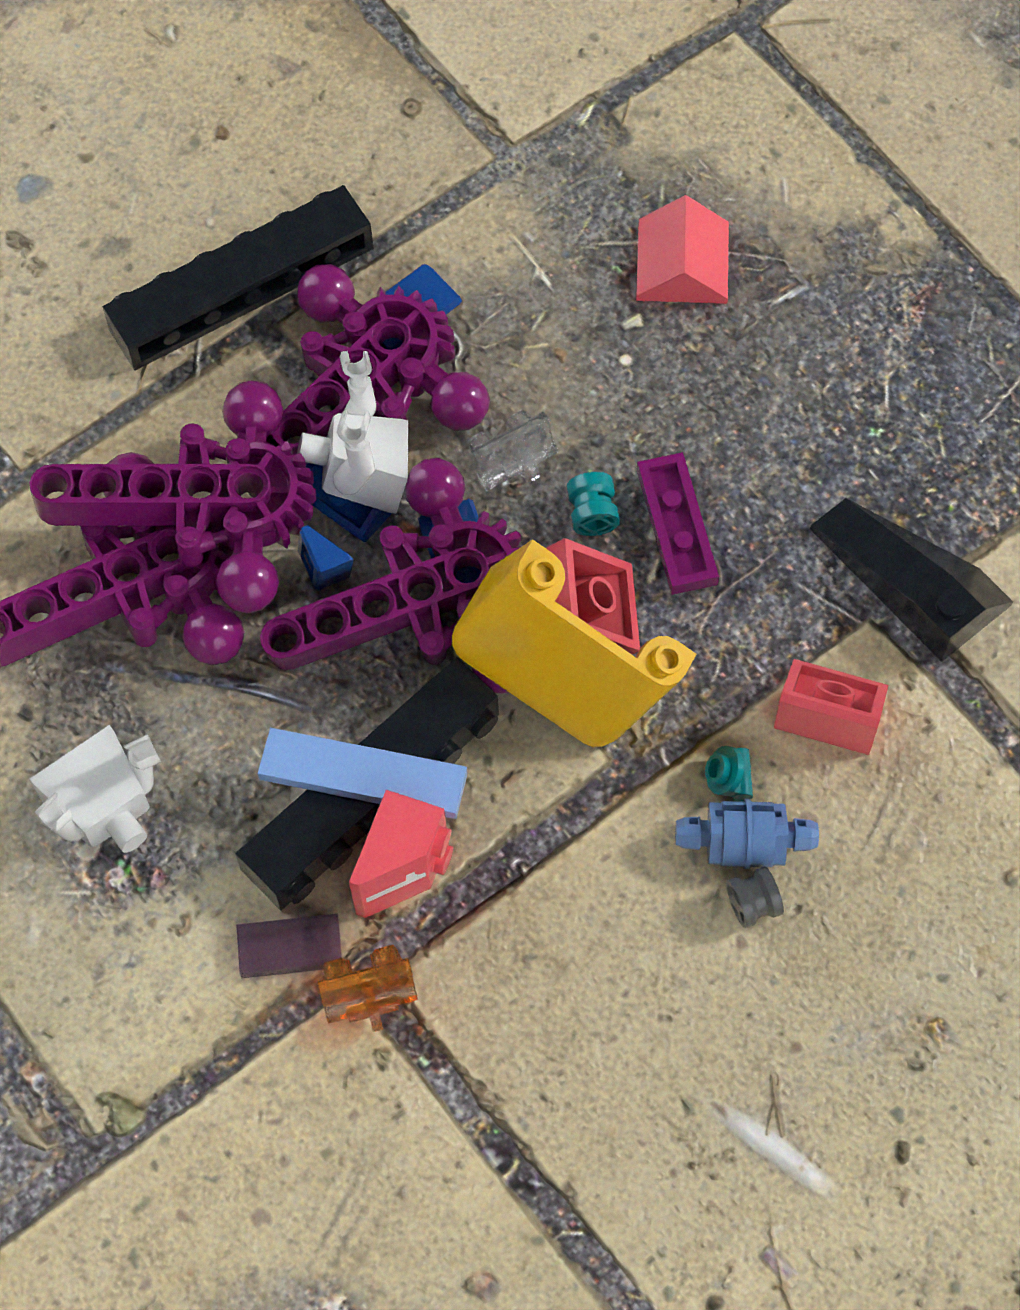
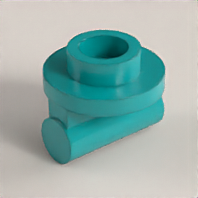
M727 745L719 747L710 756L705 766V776L709 789L714 794L733 797L735 801L752 799L753 789L749 749L735 748Z

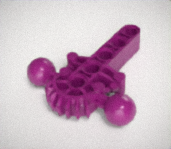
M332 264L316 265L304 273L299 281L297 299L300 307L309 318L320 323L338 320L343 324L344 331L334 336L330 333L323 337L318 332L310 331L301 337L300 344L305 365L319 377L283 411L277 430L266 438V443L277 447L291 437L301 436L302 432L327 437L333 416L338 413L342 414L350 400L347 385L350 377L343 372L340 361V354L343 351H348L350 363L359 362L363 358V351L368 352L372 368L368 376L371 379L376 400V411L373 416L407 420L406 413L412 403L410 397H419L426 391L432 396L431 408L441 425L453 431H464L481 424L489 410L490 397L487 388L479 377L468 372L448 374L439 367L440 364L451 362L455 358V348L453 345L455 339L453 329H451V326H448L447 315L444 311H437V304L433 298L422 302V296L418 290H415L410 296L406 297L404 296V290L400 286L397 287L394 295H386V292L380 287L377 291V297L362 305L354 299L355 289L353 282L343 269ZM389 338H398L403 344L397 349L388 350L383 348L382 342ZM399 381L401 391L394 393L391 387ZM327 405L337 406V408L329 412L319 411ZM289 443L292 446V454H297L299 443ZM248 492L253 498L259 495L258 492Z
M254 380L238 383L228 392L222 409L224 422L237 436V438L227 443L226 448L221 447L218 441L205 438L203 428L198 424L191 423L185 425L180 431L178 464H49L37 469L29 482L37 514L42 521L49 525L176 526L175 539L179 559L187 567L199 565L203 560L204 552L216 549L217 544L226 542L228 548L234 551V553L221 564L216 579L217 591L229 607L243 613L260 611L273 601L277 593L279 578L273 564L263 556V547L277 542L288 549L291 543L289 534L299 536L301 528L304 527V522L311 521L313 517L312 505L316 501V489L312 485L314 484L313 473L310 471V468H306L305 458L301 453L292 454V446L289 445L288 441L277 447L266 443V438L277 430L281 422L283 406L275 390L267 383ZM219 458L226 460L227 464H210L209 459L215 460ZM156 491L162 493L156 498H144V495L149 492ZM253 491L259 493L254 498L241 497L246 492ZM53 492H64L57 498H46L47 495ZM101 492H112V495L107 498H95ZM198 492L211 493L205 498L192 497ZM212 526H224V530L211 533Z
M129 452L117 455L107 464L154 463L145 455ZM106 491L103 494L107 498L112 495V492ZM149 492L144 495V498H156L159 492ZM80 526L86 550L89 552L92 560L0 601V633L3 634L0 638V667L7 666L119 614L132 634L135 643L140 647H150L157 641L158 634L156 629L168 619L167 614L170 611L178 615L186 613L188 618L182 634L184 646L198 662L212 666L227 663L235 657L244 640L245 631L240 618L229 607L215 604L209 597L214 590H217L216 579L221 564L234 551L228 548L226 542L217 544L216 549L204 552L202 562L195 567L183 565L179 558L174 561H164L162 559L165 556L173 553L178 554L175 539L176 526ZM212 526L211 533L224 530V526ZM133 537L134 539L133 542L126 545L120 541L121 538ZM124 574H137V577L130 581L118 580ZM83 593L93 594V596L86 601L80 602L74 600L75 597ZM165 594L166 599L159 605L154 604L150 607V600ZM38 613H47V614H49V615H48L44 620H42V621H38V622H30V621H29V619H30L32 616H34L35 614H38Z
M440 458L424 459L409 472L404 491L406 500L411 508L420 515L431 518L434 527L431 529L429 536H418V533H403L399 527L393 525L385 527L380 533V542L392 572L391 574L270 619L261 630V645L272 664L280 669L291 670L412 625L426 662L432 665L440 664L446 659L447 649L452 646V634L457 622L490 567L520 548L517 546L521 542V534L518 531H513L504 535L507 529V522L502 518L490 527L489 513L485 511L480 513L477 522H463L458 507L463 501L466 489L464 477L456 466ZM418 548H432L435 557L422 562L416 552H418ZM472 566L478 568L481 574L472 583H461L455 578L457 572L463 567ZM427 583L435 587V592L427 600L419 601L410 597L412 589L418 584ZM382 600L390 604L387 612L381 617L372 618L364 614L368 604L373 601ZM456 609L459 619L450 627L447 625L443 627L441 614ZM337 617L343 620V625L337 633L325 635L319 632L320 625L325 619ZM284 634H292L297 637L295 646L288 652H277L273 649L278 637ZM472 667V672L492 691L499 694L509 693Z

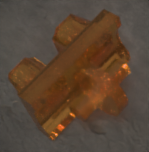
M389 945L375 949L370 954L372 963L370 968L352 972L350 960L344 958L325 962L323 964V980L317 981L328 1024L348 1019L349 1023L370 1018L373 1032L383 1030L380 1015L400 1010L399 1005L418 1000L409 958L402 959L396 947Z

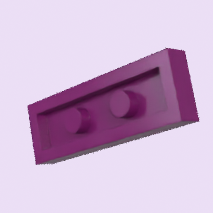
M683 452L638 461L637 474L671 595L718 585L719 574Z

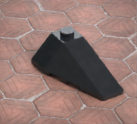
M847 498L815 521L810 527V530L941 662L1012 606L1013 601L980 568Z

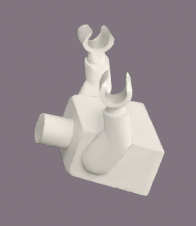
M343 351L340 354V361L343 372L350 377L347 382L350 400L342 414L338 413L333 416L327 437L302 432L297 454L301 453L306 463L323 466L322 489L326 493L396 514L408 479V420L373 416L376 411V400L372 382L368 376L372 371L368 352L363 351V358L359 362L350 363L348 351Z
M108 725L31 777L30 781L43 802L35 813L41 819L44 826L70 842L78 841L82 838L91 847L98 846L109 837L113 838L124 853L139 847L146 840L147 833L136 819L150 808L145 795L151 791L154 785L153 765L161 762L149 735L124 745L125 749H129L127 759L114 730Z

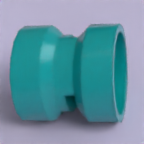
M587 472L577 475L568 481V500L575 505V509L571 513L572 526L577 534L583 536L603 535L619 526L618 507L611 500L615 495L614 482L609 474L604 472Z

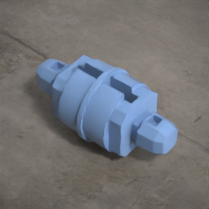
M744 799V801H721V803L709 802L707 820H701L699 816L684 817L676 821L675 843L681 848L700 850V846H706L708 864L743 867V869L785 866L787 848H793V852L810 851L818 847L819 827L818 823L807 819L794 818L793 822H788L785 804L751 802V799Z

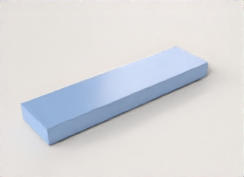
M270 727L257 774L259 780L377 804L381 803L385 791L389 790L444 808L446 818L457 819L468 771L467 766Z

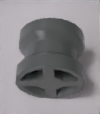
M764 866L756 869L753 876L742 880L734 877L726 881L729 900L743 928L755 925L757 919L765 915L773 918L783 915L784 906L775 879L767 867Z

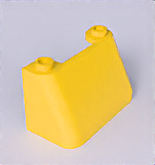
M532 539L490 567L454 628L452 646L456 654L465 663L582 743L591 747L605 746L621 737L686 675L697 654L669 636H658L647 641L641 647L637 656L634 657L555 602L565 582L564 567L552 552Z

